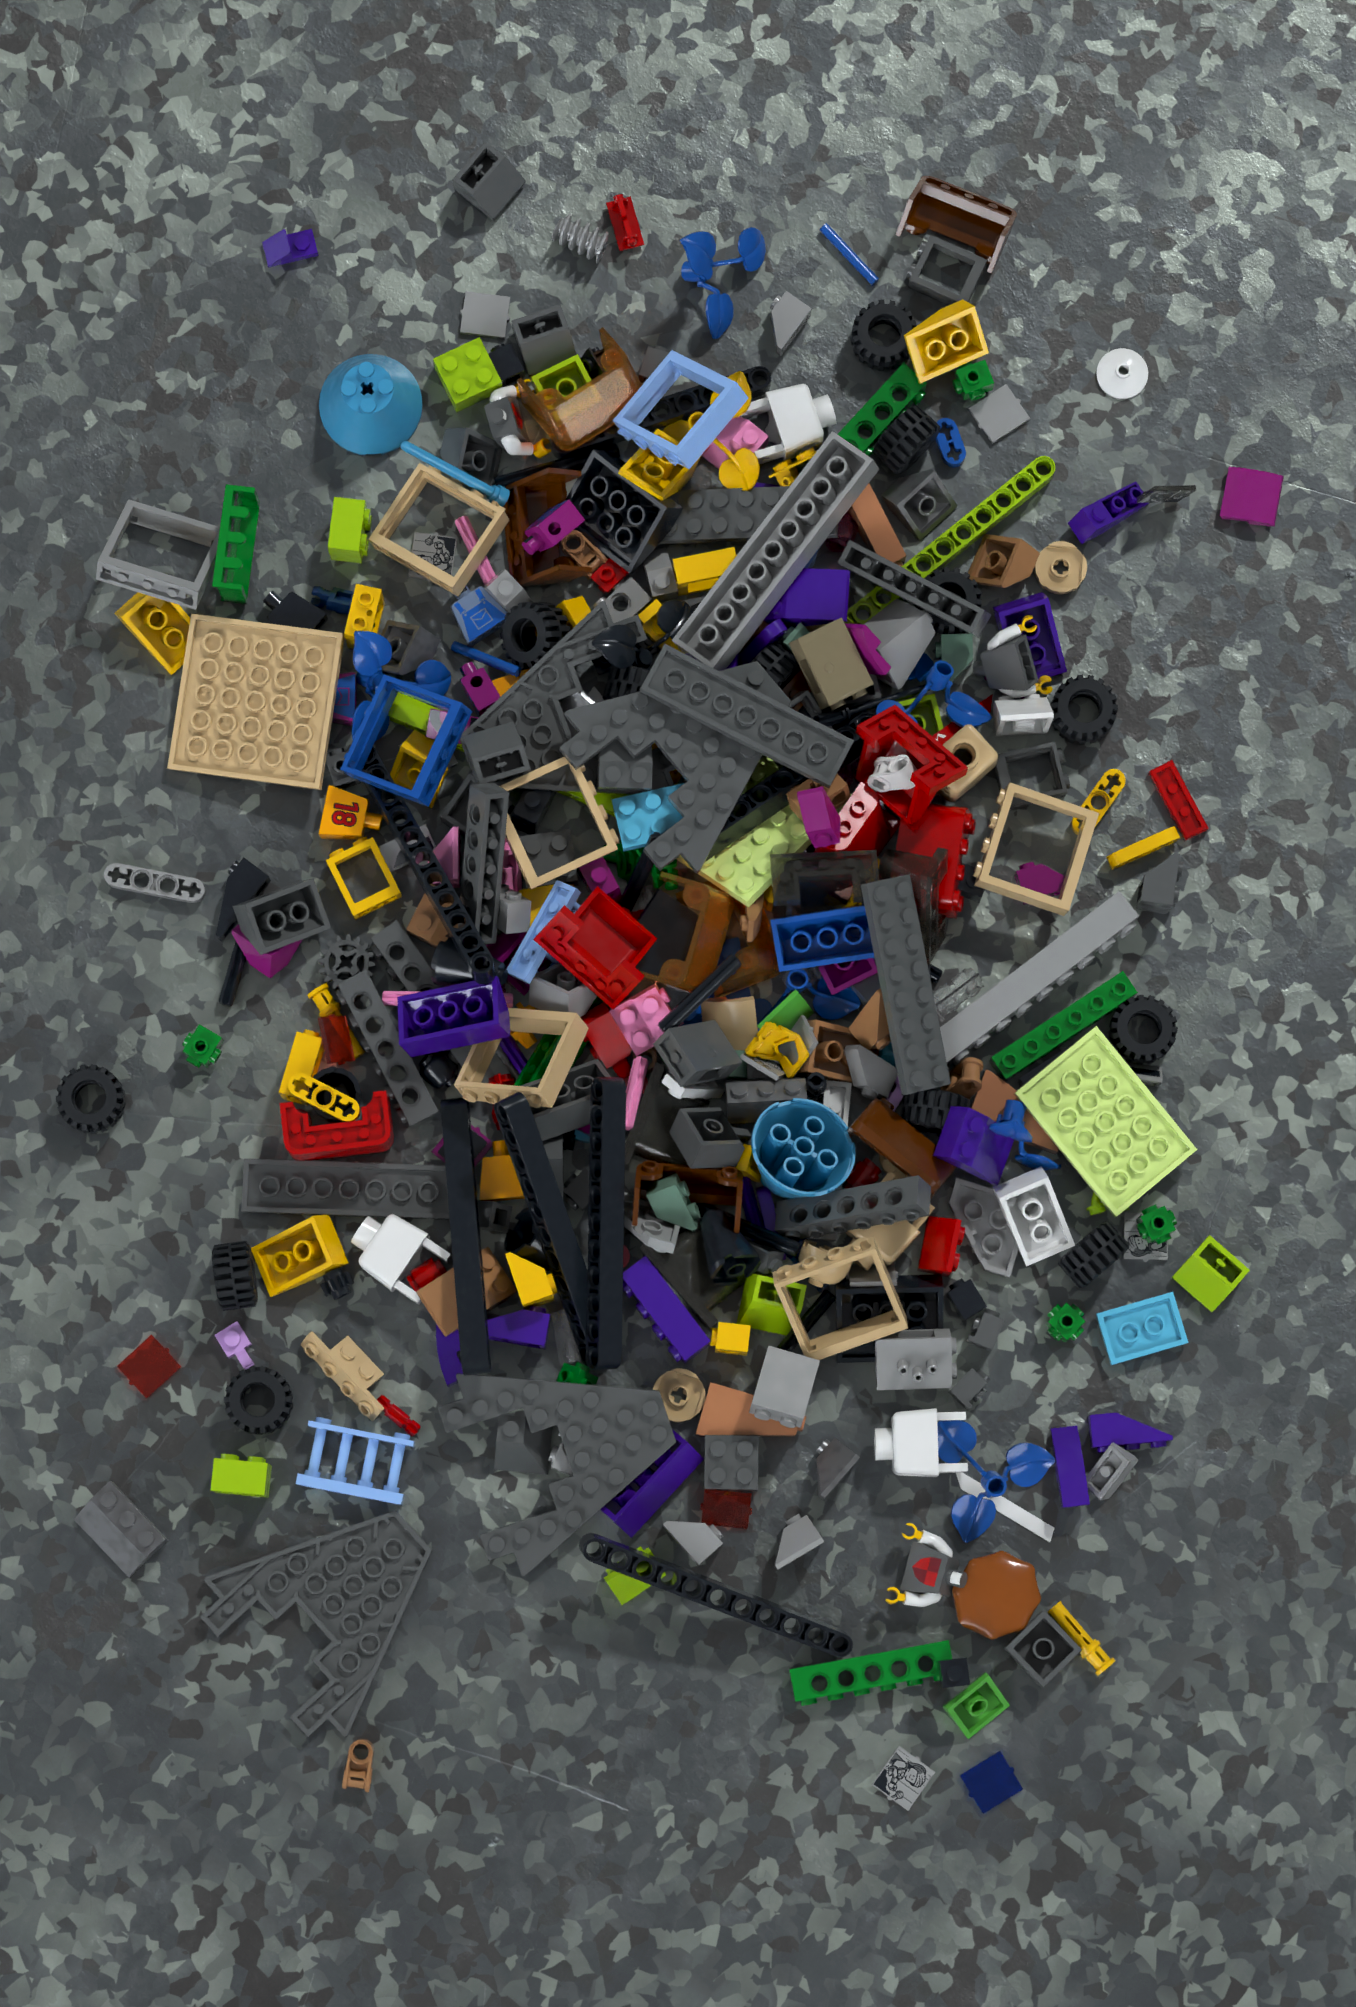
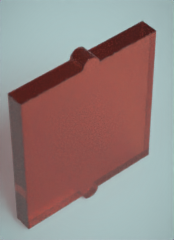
M330 1014L328 1017L318 1018L327 1064L338 1063V1065H343L345 1062L355 1061L346 1015L335 1016V1014Z
M152 1334L117 1366L130 1380L129 1384L135 1385L146 1398L151 1396L181 1368L178 1362L169 1354V1349L164 1348Z
M705 1489L704 1500L700 1504V1510H702L701 1523L748 1529L749 1515L752 1514V1508H750L751 1493Z

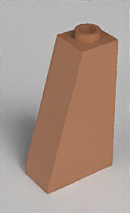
M869 483L847 513L868 550L902 567L906 560V554Z
M985 1070L981 1080L982 1088L977 1091L971 1109L990 1117L996 1122L998 1114H1003L1006 1100L1019 1101V1099L1014 1095L1017 1091L993 1072ZM1026 1109L1023 1118L1025 1122L1024 1127L1031 1134L1033 1140L1032 1142H1024V1144L1056 1155L1059 1150L1058 1147Z
M710 1382L696 1436H796L797 1431H803L806 1416H804L801 1428H788L781 1425L779 1421L772 1419H758L754 1414L749 1413L753 1394Z

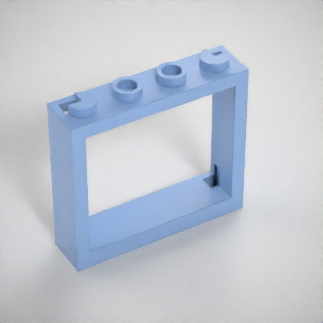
M671 350L613 419V422L619 428L618 434L624 436L627 441L632 439L640 448L644 450L649 448L657 457H666L674 466L680 464L690 469L749 397L737 382ZM682 375L720 395L679 444L675 445L638 425L679 376Z

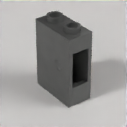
M715 1020L668 1028L653 1043L669 1068V1074H673L680 1087L727 1078L743 1063Z

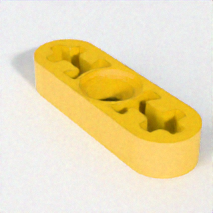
M1118 769L1106 771L1081 805L1083 808L1086 807L1099 813L1095 827L1125 785V776ZM1114 776H1117L1119 778L1117 783L1120 786L1118 787L1117 785H1114L1111 788L1109 794H1112L1113 797L1110 798V796L1105 791H1103L1109 783L1107 777L1113 778ZM1094 796H1101L1105 799L1106 805L1103 809L1098 810L1092 807L1091 799ZM1073 817L1071 828L1078 835L1080 830L1078 828L1079 822L1077 818Z
M1173 826L1108 855L1106 859L1113 870L1171 845L1181 838L1176 827Z
M296 1073L290 1077L288 1088L296 1098L343 1122L355 1121L359 1117L360 1106L355 1099L304 1073ZM302 1079H305V1085L313 1089V1084L318 1085L314 1089L311 1099L306 1098L310 1093L303 1089L296 1092L295 1081L300 1082ZM326 1090L331 1093L332 1100L329 1104L320 1105L317 1102L316 1097L320 1091ZM337 1096L342 1098L339 1100L340 1104L348 1106L349 1103L353 1104L352 1109L355 1111L353 1115L348 1114L347 1117H344L343 1110L338 1107L335 1108V1112L330 1110L336 1104Z

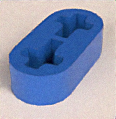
M942 418L937 421L940 431L942 425L952 430L949 433L950 440L948 441L944 433L938 434L935 439L942 460L948 467H959L963 464L966 456L962 438L956 423L952 419ZM950 445L953 446L955 452L961 453L958 455V460L954 461L953 457L948 458Z

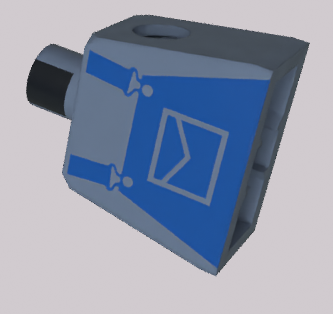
M466 585L459 597L455 595L458 601L451 605L453 616L469 647H473L500 629L502 622L506 621L504 617L507 612L482 586L471 592Z

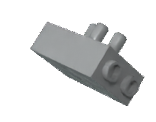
M950 1329L902 1330L875 1340L877 1390L952 1388V1379H957L956 1363H952V1354L957 1353L956 1337L951 1338Z

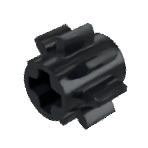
M339 1267L322 1276L325 1282L320 1284L326 1297L332 1295L333 1299L337 1300L352 1292L349 1285L354 1284V1281L349 1271L343 1273Z

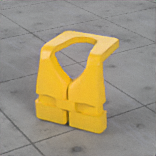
M765 1022L757 1033V1037H754L745 1049L747 1056H758L761 1059L779 1061L787 1078H793L809 1057V1052L799 1034L781 1025L777 1026L772 1022ZM795 1041L798 1060L794 1065L784 1054L779 1052L778 1045Z

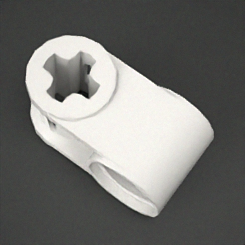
M905 754L878 757L874 762V772L867 780L868 786L878 792L900 789L908 790L915 787V784L910 779L912 772L918 769Z

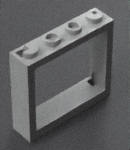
M128 499L98 559L96 580L196 610L214 573L220 527ZM129 523L210 547L195 581L191 582L112 558Z

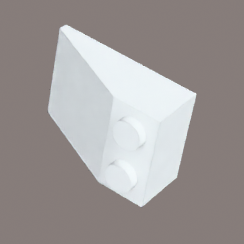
M1039 694L1025 696V699L1002 696L998 698V701H994L995 737L1045 734L1048 732L1054 718V713L1047 697L1040 698Z
M1038 1167L993 1187L1003 1215L1026 1266L1075 1246L1050 1180L1042 1167Z

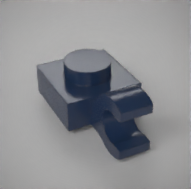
M314 586L311 594L320 597V599L312 598L310 603L318 608L327 605L326 609L339 614H349L354 592L333 587L332 591L320 586Z

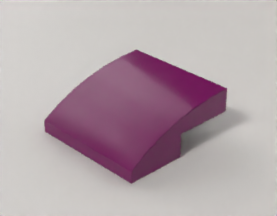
M1229 466L1220 517L1228 520L1247 521L1251 525L1275 527L1284 477L1270 472Z
M845 623L868 673L886 675L892 667L876 651L881 641L865 624Z

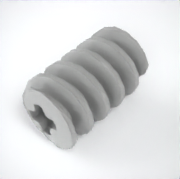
M571 213L565 218H561L554 228L551 241H556L559 238L561 246L569 242V250H574L578 246L577 252L579 255H583L587 251V259L591 260L596 256V263H599L608 245L609 232L606 231L600 237L599 227L590 232V223L588 222L583 228L580 227L581 218L572 223Z

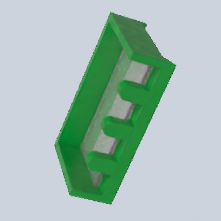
M228 484L225 486L212 586L218 588L221 601L247 604L260 501L254 487Z

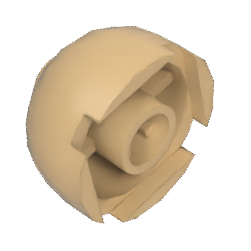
M804 1240L798 1260L802 1262L809 1256L825 1254L832 1248L826 1245L817 1248V1242ZM853 1262L811 1276L808 1282L823 1288L824 1284L833 1285L839 1283L847 1276Z

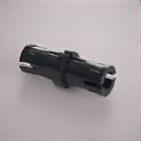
M813 1072L806 1080V1089L811 1097H821L826 1090L827 1083L823 1074Z

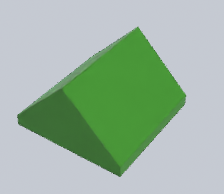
M984 1672L942 1707L967 1739H970L1010 1705L990 1676Z

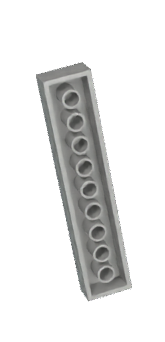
M832 431L672 639L674 644L688 656L717 671L725 670L878 472L879 468L874 460Z
M1120 891L940 1027L947 1067L951 1063H954L956 1066L962 1059L967 1058L970 1053L968 1050L972 1047L978 1050L986 1044L991 1037L989 1034L993 1031L999 1034L1007 1028L1012 1021L1010 1018L1014 1015L1017 1018L1024 1015L1031 1009L1030 1007L1033 1005L1031 1002L1035 999L1038 1002L1045 999L1051 994L1052 986L1056 983L1059 986L1066 983L1072 978L1073 970L1077 967L1080 971L1087 967L1095 958L1094 954L1099 952L1102 955L1108 951L1116 942L1115 938L1120 936L1123 939L1137 926L1135 922L1139 915Z

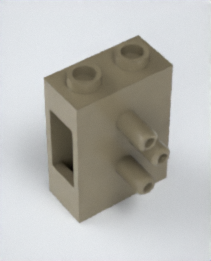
M842 617L789 643L820 710L829 706L832 711L846 704L844 699L852 696L854 700L867 693L866 688L874 684Z

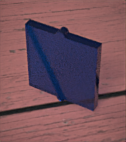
M998 1751L960 1775L969 1790V1797L974 1798L983 1814L1023 1790L1013 1773L1014 1768L1008 1765L1001 1751Z

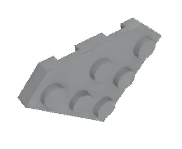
M956 1178L949 1206L956 1219L962 1220L961 1227H965L964 1234L982 1268L985 1271L1010 1278L1019 1249L994 1190Z
M624 1192V1227L646 1246L652 1247L655 1251L673 1254L680 1226L657 1218L648 1199H640L637 1226L632 1225L634 1195Z

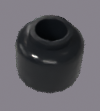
M444 1051L426 1054L418 1064L421 1078L434 1089H440L444 1085L449 1088L458 1077L455 1074L458 1065Z

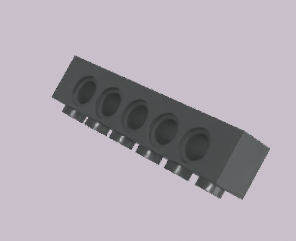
M849 540L838 561V564L843 568L977 638L980 637L991 617V614L986 610Z
M493 782L472 784L469 788L460 896L463 906L485 944L496 943L509 800V792ZM459 923L458 928H462L465 924Z
M397 920L371 938L374 944L370 947L378 960L384 958L389 966L385 969L393 981L399 979L404 986L401 991L423 992L444 987L435 985L432 982L431 976L435 977V973ZM395 948H401L405 951L402 959L394 960L390 957L391 951ZM408 970H418L420 972L419 978L416 981H408L405 978ZM472 1045L449 1049V1052L446 1054L462 1068Z
M364 970L338 983L340 989L335 992L342 1006L348 1004L352 1012L348 1017L354 1029L360 1027L364 1037L360 1038V1041L366 1053L372 1051L376 1059L372 1064L378 1076L384 1074L388 1082L384 1088L390 1100L396 1098L400 1106L396 1111L402 1123L404 1124L408 1121L411 1126L439 1112L412 1058L399 1045V1033L367 971ZM361 994L369 998V1006L363 1010L357 1009L354 1006L355 997ZM371 1018H376L381 1022V1029L377 1033H370L366 1029V1022ZM382 1042H389L393 1045L394 1051L388 1057H383L378 1052V1046ZM400 1065L405 1069L406 1075L402 1080L396 1081L391 1078L390 1070L393 1066ZM406 1089H413L417 1092L418 1098L415 1103L406 1104L403 1101L402 1093Z
M917 1175L832 1191L821 1196L778 1201L775 1231L798 1242L804 1238H820L832 1233L843 1234L848 1230L869 1229L871 1226L881 1224L892 1225L903 1220L914 1221L920 1217L929 1216L931 1186Z

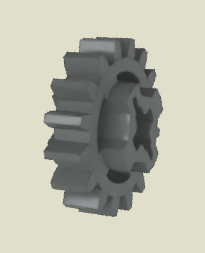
M347 934L346 940L342 941L338 935L336 936L337 943L333 944L328 940L329 949H321L320 952L325 958L318 959V963L324 965L319 972L320 974H327L324 979L325 983L334 982V990L339 987L338 983L344 981L338 979L342 975L352 977L361 972L358 969V961L362 957H364L363 971L366 970L370 978L373 977L369 968L376 967V964L370 962L369 959L374 957V953L366 952L369 944L366 943L361 946L360 937H357L355 941H351L350 934ZM350 946L354 947L352 951H343L341 947ZM333 954V956L336 958L335 966H333L330 970L329 960L331 955ZM343 958L346 960L353 959L350 969L346 966L340 968L343 965L341 961Z

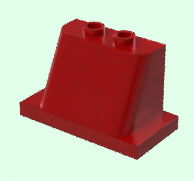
M896 705L857 725L856 734L864 740L855 777L859 782H863L868 786V777L873 774L875 769L874 762L878 757L905 754L918 769L912 772L910 779L915 784V787L908 790L875 791L878 798L909 825L922 818L937 791L960 779L967 773L968 767Z
M860 782L839 812L840 843L816 848L810 862L801 874L843 903L848 901L900 826V820L882 809L877 793L863 782Z
M597 886L574 913L564 905L533 940L614 1010L645 977L635 966L657 938Z

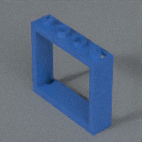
M384 674L379 686H376L375 695L370 705L365 710L364 719L353 736V742L348 753L344 756L345 760L340 770L351 778L429 807L473 711L461 702ZM398 692L448 710L412 790L362 771Z

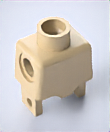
M970 724L962 727L943 744L953 755L959 749H966L972 756V761L967 765V773L960 779L938 791L945 800L955 802L997 765L998 753Z
M889 1171L881 1182L894 1180L895 1175ZM930 1204L929 1216H930V1214H931V1213L934 1211V1209H935V1207L932 1206L931 1204ZM929 1216L918 1218L912 1225L907 1220H903L892 1225L881 1224L871 1226L869 1229L848 1230L846 1234L852 1238L848 1245L857 1239L873 1236L885 1265H892L919 1236L920 1231L918 1229ZM871 1255L853 1261L866 1271L874 1264Z

